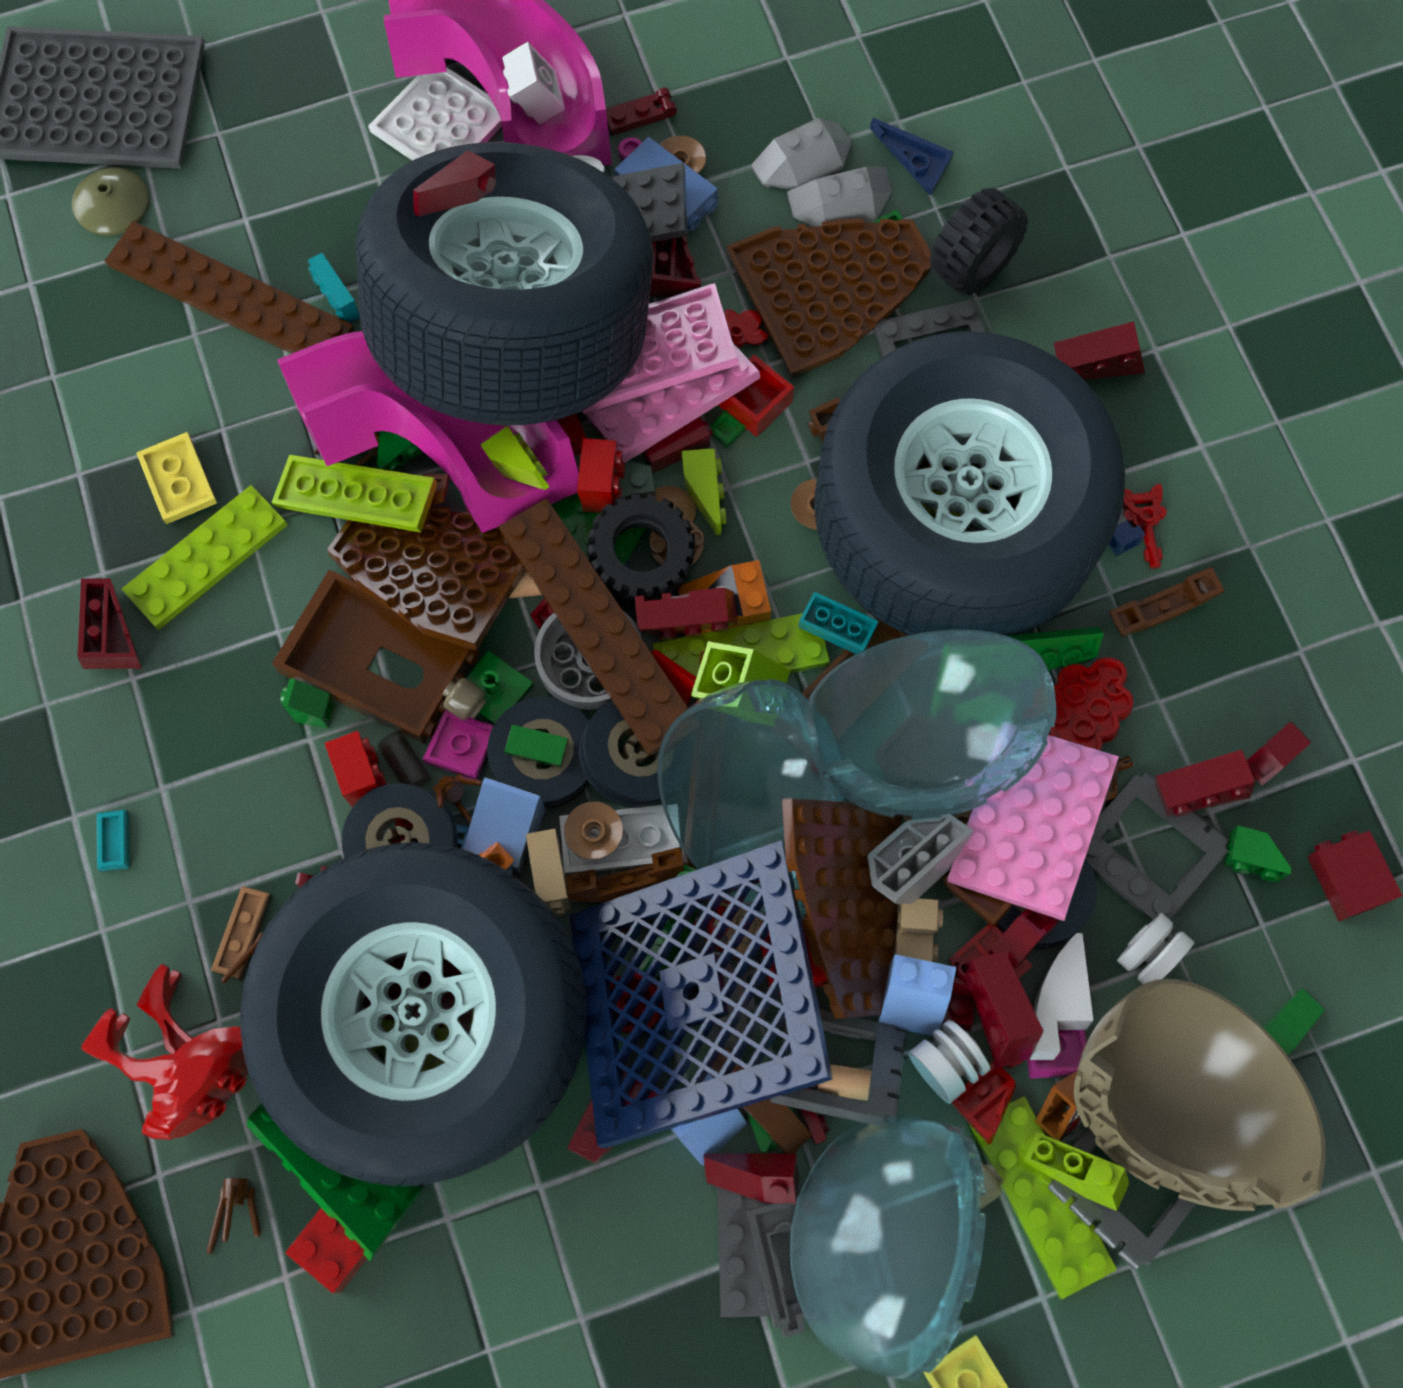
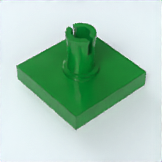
M490 651L487 652L467 677L468 680L484 691L485 696L483 699L487 702L478 714L493 725H495L496 721L507 709L521 702L534 686L531 680Z

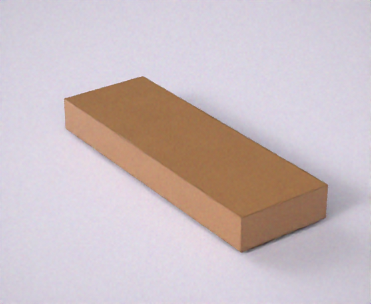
M244 886L241 887L211 971L226 975L230 968L256 941L272 897L271 894ZM248 960L232 976L233 978L242 980Z

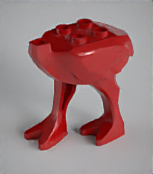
M161 964L155 970L136 1006L157 1021L162 1030L165 1049L170 1054L149 1059H136L120 1051L119 1043L128 1027L130 1017L124 1013L117 1017V1012L112 1008L103 1014L82 1044L81 1049L96 1059L106 1061L118 1067L132 1081L145 1082L154 1086L153 1110L147 1113L141 1134L152 1139L170 1141L174 1138L186 1136L212 1122L214 1119L219 1118L227 1108V1101L246 1084V1077L249 1072L243 1053L241 1026L215 1028L193 1038L175 1020L170 1012L171 999L182 974L177 970L170 972L169 967Z

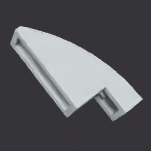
M1076 933L1056 957L1041 983L1033 1009L1044 1032L1030 1060H1054L1060 1052L1058 1030H1087L1094 1021L1082 933Z

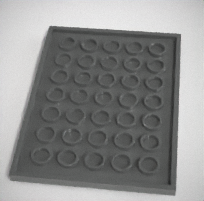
M7 26L0 56V159L181 169L205 47L203 36Z

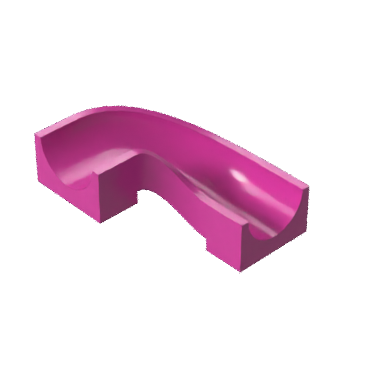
M389 0L391 15H384V24L396 78L447 72L446 58L456 60L474 74L491 98L501 118L504 142L544 147L570 156H590L601 161L603 166L612 165L606 106L599 69L590 51L575 30L544 0ZM526 42H529L556 70L565 110L541 124L533 117H528L523 108L510 99L507 92L509 89L508 81L503 73L505 69L503 57Z
M363 331L337 336L277 359L297 410L326 466L378 446L373 432L389 431L398 434L423 450L450 476V479L460 490L464 504L482 533L502 525L546 498L552 504L578 493L579 472L570 440L556 420L529 425H492L455 418L433 410L407 395L386 376L373 358L365 341ZM506 426L510 428L514 435L519 432L538 459L537 461L540 462L548 475L543 478L550 487L543 490L503 477L489 459L481 444Z

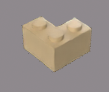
M918 898L912 904H898L894 955L937 962L938 944H933V935L938 933L939 927H942L943 909H938V900Z

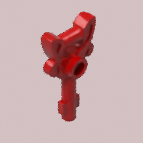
M1161 484L1155 485L1150 492L1132 494V491L1125 489L1122 506L1125 510L1123 515L1127 521L1132 523L1133 527L1140 525L1145 533L1144 542L1146 549L1143 551L1145 562L1149 561L1151 569L1161 567L1160 560L1163 559L1161 548H1157L1153 527L1157 526L1160 520L1164 519L1167 514L1166 508L1160 506L1163 494ZM1135 504H1151V506L1143 508L1135 507Z

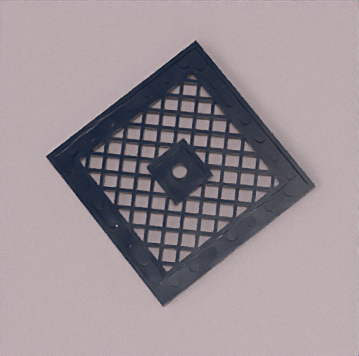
M782 840L570 915L573 946L580 962L586 991L585 1047L598 1147L603 1149L833 1080L798 900H796L794 893L793 874L787 868L785 842ZM760 883L761 888H759L755 884ZM752 889L758 892V895L752 905L748 907L743 904V901ZM738 890L734 898L727 895ZM726 899L731 903L722 917L715 912L722 900ZM710 900L707 907L700 904ZM763 904L765 906L766 916L759 913ZM696 908L704 912L694 926L688 921ZM739 908H742L747 913L740 925L737 926L731 921ZM683 910L680 916L674 914V912ZM671 917L676 920V923L669 935H666L662 932V929ZM712 917L719 920V923L712 935H709L704 930ZM757 917L764 922L754 936L747 931ZM657 919L653 926L647 923L648 921ZM643 926H645L650 931L643 943L640 944L635 939ZM686 926L692 932L683 945L677 939ZM729 926L736 931L728 945L720 940ZM630 928L627 935L620 932L622 930ZM768 933H770L772 946L764 941ZM618 935L623 938V941L616 953H614L609 948ZM660 935L666 940L656 954L650 949ZM703 936L708 941L699 955L693 951V948L699 938ZM744 936H746L752 942L743 955L736 950ZM633 944L639 949L629 963L624 958ZM676 945L681 950L674 962L670 963L665 959L673 946ZM717 945L725 949L720 958L713 953ZM762 945L769 951L761 965L753 961V958ZM607 954L612 957L609 964L607 961ZM647 954H649L654 959L645 973L639 967ZM690 954L697 958L686 962ZM735 955L741 960L733 974H731L725 968L732 956ZM774 961L777 975L769 971ZM622 963L627 966V969L621 979L617 981L613 976ZM663 963L670 967L659 971ZM749 965H752L758 970L751 982L747 984L741 979ZM658 971L660 973L661 982L654 978ZM637 972L643 978L635 991L628 988V985ZM722 974L730 978L725 987ZM768 975L775 980L765 995L758 988L765 976ZM610 982L616 985L613 992L611 991ZM652 982L659 987L651 1000L648 1001L643 996ZM740 984L746 990L739 1002L735 1003L730 1000V997L737 985ZM698 985L699 994L695 999L689 1000V990L693 986ZM624 991L632 996L622 1010L616 1005ZM779 991L781 993L783 1005L775 1001V998L778 995ZM756 994L763 998L755 1014L746 1010ZM662 1000H664L665 1011L659 1008ZM641 1001L647 1007L639 1020H637L632 1014ZM728 1003L734 1007V1010L727 1022L724 1023L718 1018L729 1015ZM773 1004L780 1011L770 1025L763 1018ZM614 1011L620 1014L616 1021ZM657 1011L663 1016L655 1030L647 1025ZM744 1013L752 1019L742 1034L734 1028ZM630 1020L636 1025L626 1039L620 1034ZM785 1021L788 1035L780 1031ZM717 1023L723 1029L715 1042H712L706 1037L714 1024ZM702 1024L698 1032L690 1028ZM762 1024L768 1028V1031L759 1045L751 1039L759 1025ZM667 1028L674 1033L670 1041L663 1037ZM645 1030L651 1036L642 1050L636 1046V1043ZM689 1032L695 1037L687 1051H685L679 1045L686 1033ZM733 1033L740 1039L733 1051L729 1053L723 1047ZM778 1034L786 1039L779 1053L775 1055L768 1049ZM618 1040L624 1043L620 1051ZM659 1041H661L667 1047L659 1060L651 1055ZM704 1042L711 1046V1049L704 1061L701 1062L695 1056ZM750 1044L757 1050L750 1062L746 1064L740 1060V1057L747 1045ZM634 1050L640 1055L632 1068H629L624 1063L631 1051ZM677 1051L683 1057L674 1071L667 1065ZM722 1053L728 1059L720 1073H718L711 1067L718 1055ZM765 1055H768L769 1057L774 1059L772 1061L760 1064ZM649 1060L655 1064V1067L649 1077L645 1079L640 1073ZM691 1062L699 1066V1069L690 1082L683 1076ZM736 1064H739L740 1066L745 1068L743 1070L731 1073ZM622 1070L628 1073L624 1081ZM666 1071L672 1076L665 1088L661 1090L656 1086V1083L662 1073ZM708 1072L716 1077L714 1079L704 1081ZM638 1080L644 1085L637 1097L633 1098L628 1093L635 1081ZM680 1081L688 1086L675 1090ZM652 1090L659 1094V1096L647 1099ZM626 1100L632 1104L626 1105Z

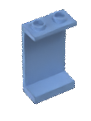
M648 137L614 169V174L617 176L683 162ZM683 163L686 177L688 233L699 226L703 217L711 214L718 205V188Z

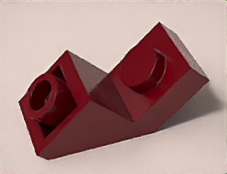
M1290 721L1246 760L1253 777L1263 786L1301 753L1311 741Z
M1026 909L993 945L989 953L995 954L1006 951L1015 970L1029 957L1035 946L1055 928L1059 921L1054 917Z
M953 956L950 966L956 967L951 999L942 1025L947 1020H951L964 1031L970 1032L975 1002L972 992L966 984L965 974L972 960Z

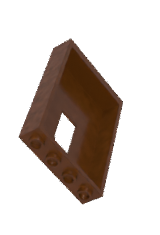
M329 569L271 664L278 673L330 693L335 701L425 744L428 738L433 737L438 726L437 721L441 714L445 712L443 704L446 697L442 693L451 681L457 683L460 679L466 678L465 672L470 665L473 666L479 657V648L473 650L425 635L366 593L355 581ZM383 647L418 664L423 669L424 677L417 687L404 688L367 669L379 649Z

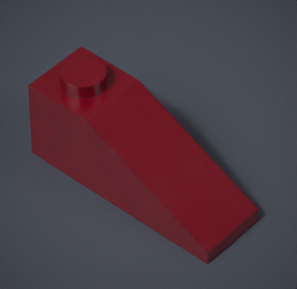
M467 150L413 190L414 214L423 216L479 201L495 188V164Z
M704 1153L703 1158L708 1184L763 1203H796L799 1185L797 1153Z

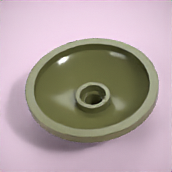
M118 167L100 169L91 173L79 183L72 197V211L79 224L87 231L103 236L118 235L124 233L133 221L139 223L144 218L150 202L149 191L144 181L136 173L128 169Z

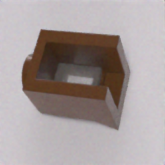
M839 397L809 410L810 421L807 422L812 436L818 435L821 442L824 441L830 419L840 402Z

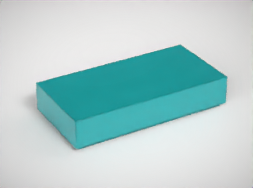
M127 810L97 813V869L99 871L130 868L129 812Z

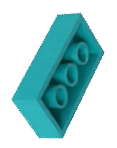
M321 252L309 259L310 267H308V270L312 275V279L316 285H319L323 296L327 297L331 308L336 310L337 317L349 323L359 319L360 314L354 299L323 253Z
M814 592L799 620L798 628L862 657L877 628L878 621Z

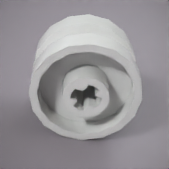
M1161 912L1149 925L1146 924L1127 944L1128 947L1119 956L1117 961L1127 971L1135 970L1143 961H1146L1147 963L1138 974V981L1145 984L1150 981L1163 979L1190 950L1194 941L1181 931L1174 934L1166 942L1164 939L1172 931L1173 922Z

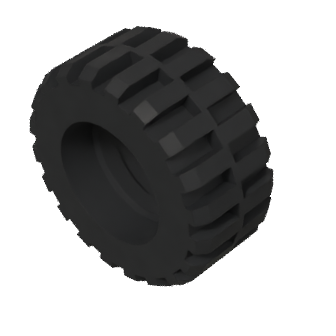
M995 188L982 189L981 192H976L969 200L964 201L962 206L951 215V219L945 223L942 232L938 234L935 240L936 243L931 249L929 259L931 270L959 294L972 295L989 285L991 280L996 278L1001 270L1009 264V260L1018 251L1019 245L1024 240V234L1027 232L1028 217L1026 211Z
M631 493L630 499L625 500L624 496L616 498L614 505L608 503L602 509V514L596 516L593 521L592 530L589 533L587 549L589 562L611 595L619 596L618 601L624 603L627 602V599L635 601V596H644L648 600L660 599L664 593H671L672 596L676 588L680 589L685 582L694 560V546L696 542L695 535L691 534L692 526L689 520L682 518L683 511L679 507L671 508V501L663 498L662 502L655 500V494L648 493L647 498H640V493ZM632 528H646L656 532L666 542L667 557L664 563L657 569L646 572L627 568L618 560L615 554V542L618 536Z

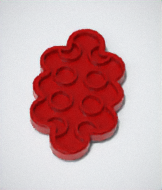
M1104 657L1096 660L1090 668L1080 664H1071L1064 667L1058 675L1057 684L1050 685L1042 691L1040 706L1034 707L1029 711L1026 717V728L1102 751V743L1112 741L1117 737L1120 727L1119 721L1126 719L1133 710V696L1124 687L1127 681L1125 665L1118 659Z

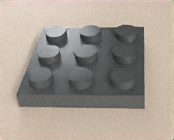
M683 163L611 177L631 196L640 209L650 232L652 242L687 236L686 177Z

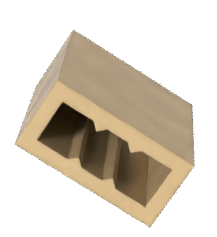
M550 829L526 834L535 893L550 907L557 917L563 916L565 911L571 910V905L567 894L566 876L556 830Z

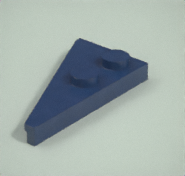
M873 118L870 130L929 195H932L951 162L954 152Z

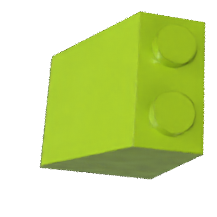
M708 641L691 696L747 719L774 725L790 670L754 649Z

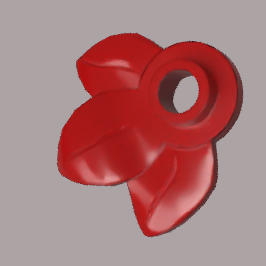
M732 309L724 311L732 342L738 349L742 348L745 344H762L768 338V334L759 329L762 319L757 311L746 310L740 314H737Z

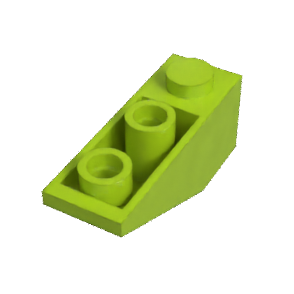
M506 426L481 444L485 453L503 477L543 490L550 487L543 478L548 475L540 462L537 461L538 459L519 432L514 435L510 428Z
M715 449L682 451L684 487L715 535H721V525L726 524L725 508H720L719 500L724 499L723 483H718L717 475H722L721 458H715Z
M1036 1132L1024 1158L1026 1163L1078 1194L1115 1211L1118 1210L1129 1185L1124 1167Z

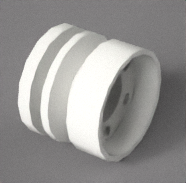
M947 1020L942 1025L944 1033L938 1029L932 1033L938 1045L937 1048L930 1042L923 1040L908 1055L928 1085L939 1097L950 1104L966 1091L960 1076L975 1083L979 1080L977 1073L984 1076L991 1069L974 1039L955 1022Z

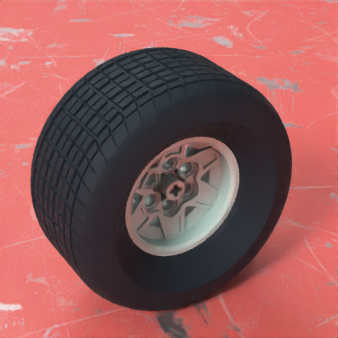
M484 142L458 145L429 153L405 164L384 180L371 196L361 216L356 236V262L360 322L365 341L379 367L398 388L421 404L443 414L471 422L492 425L537 424L576 414L596 404L616 389L631 371L640 355L646 335L654 256L650 232L640 209L631 196L616 181L596 167L562 152L528 144ZM467 150L495 164V188L479 201L423 216L414 214L413 190Z
M985 332L943 333L911 342L880 358L879 362L876 361L865 370L866 373H862L854 381L853 386L849 387L842 397V401L838 403L828 424L821 451L814 498L815 522L823 552H826V559L830 567L833 568L832 571L839 582L857 603L883 623L918 639L945 644L946 641L1023 634L1048 621L1060 612L1085 584L1107 548L1121 515L1125 493V465L1119 437L1106 408L1085 380L1067 364L1037 346L1004 335ZM927 458L931 468L917 470ZM972 463L978 464V465H980L982 468H981V469H978V468H976V467H974V466H971V464H972ZM943 466H950L954 471H946L943 469ZM994 484L1000 490H993L988 485ZM938 489L943 492V495H936L931 490ZM1017 494V505L1014 510L1006 498ZM921 502H924L927 507L937 510L935 519L924 509ZM978 508L988 510L989 514L980 513ZM953 510H954V511L960 513L961 516H960V517L953 516V515L950 514L949 511H953ZM970 523L977 528H987V530L977 532L965 531Z
M422 842L390 844L355 853L328 866L297 889L278 910L260 938L247 970L240 1012L241 1039L247 1069L259 1099L281 1131L302 1151L328 1168L358 1180L370 1183L378 1182V1184L392 1186L399 1184L400 1186H415L422 1183L425 1185L462 1176L502 1158L530 1138L531 1134H534L545 1123L546 1119L550 1117L567 1091L580 1060L587 1019L585 984L579 959L563 925L550 907L533 890L511 873L480 855L456 847ZM406 956L401 970L389 965L392 961ZM443 958L454 964L462 975L445 978L443 976ZM423 972H428L431 975V984L426 989H421L418 985V978ZM398 983L401 986L402 992L400 997L393 1001L389 997L388 990L392 984ZM451 992L455 996V1004L452 1008L446 1010L441 1005V999L445 993ZM366 995L371 1001V1006L362 1011ZM420 1005L418 1011L421 1016L419 1018L413 1017L414 1007ZM474 1008L473 1023L468 1034L458 1019L461 1015ZM388 1014H391L395 1019V1027L390 1032H386L382 1027V1021ZM444 1023L449 1028V1035L446 1040L441 1042L435 1036V1029L439 1024ZM410 1035H415L419 1040L418 1049L413 1053L409 1052L405 1046L406 1039ZM386 1046V1060L381 1059L372 1047ZM429 1053L446 1062L439 1067L421 1072Z

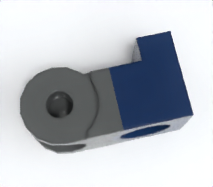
M1123 509L1116 530L1109 542V546L1116 556L1140 545L1145 536L1140 525L1135 528L1131 527L1123 515Z

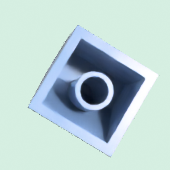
M485 777L463 850L479 855L494 843L499 842L514 859L506 871L511 874L513 872L521 874L529 855L526 834L538 832L546 812L541 797Z
M895 954L890 962L882 1013L879 1015L878 1022L895 1025V1029L933 1037L932 1033L936 1029L940 1030L951 999L956 967Z
M708 1072L704 1081H708L714 1078ZM734 1109L671 1128V1130L703 1166L704 1153H717L748 1123L739 1110Z

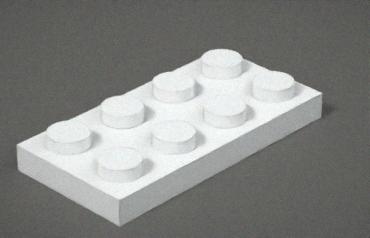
M675 804L615 810L623 826L622 840L612 854L597 860L581 858L571 851L564 837V825L569 815L559 816L565 875H572L595 869V872L637 868L653 864L651 854L680 847ZM592 829L589 832V836L592 838H596L600 834L598 829Z

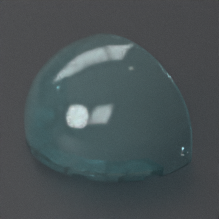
M977 630L924 632L893 639L866 649L831 670L815 687L807 705V720L819 768L825 778H828L836 786L837 791L843 797L865 810L893 818L895 814L912 816L913 820L940 818L941 815L945 814L955 815L988 803L987 798L1001 790L1004 792L1009 790L1033 768L1048 744L1047 737L1051 727H1054L1056 719V699L1053 680L1038 653L1028 645L1011 637Z
M772 679L754 680L719 689L700 699L682 713L672 723L664 736L660 747L657 770L660 798L668 823L678 843L697 869L780 840L785 842L782 799L797 798L845 802L843 783H847V778L839 751L825 721L821 716H815L810 710L811 702L794 687L784 682ZM792 871L796 890L800 887L797 880L796 872ZM760 883L755 884L756 886H758L759 888H761ZM751 889L743 904L750 907L758 892ZM738 890L727 895L734 898ZM798 900L800 915L805 917V906L801 900ZM763 904L759 913L766 915L765 906Z
M897 1115L895 1123L884 1122L883 1127L861 1122L841 1134L828 1146L811 1169L803 1185L793 1217L790 1243L791 1271L796 1295L806 1320L819 1340L832 1353L855 1367L905 1381L914 1382L920 1380L922 1372L930 1373L943 1360L963 1324L962 1320L958 1319L964 1301L971 1302L976 1285L984 1243L986 1214L980 1213V1195L983 1196L985 1194L980 1156L973 1140L965 1137V1130L960 1126L913 1115Z

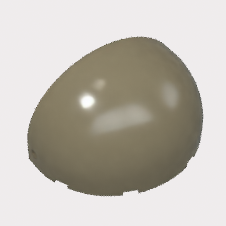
M1159 979L1147 982L1127 994L1099 1021L1087 1040L1080 1057L1074 1083V1099L1084 1127H1090L1096 1136L1095 1143L1119 1166L1124 1167L1130 1174L1156 1189L1162 1185L1179 1192L1180 1199L1226 1210L1255 1211L1257 1205L1269 1204L1278 1209L1301 1202L1321 1191L1326 1146L1323 1126L1315 1102L1303 1078L1287 1054L1271 1035L1245 1011L1223 996L1203 986L1176 979Z

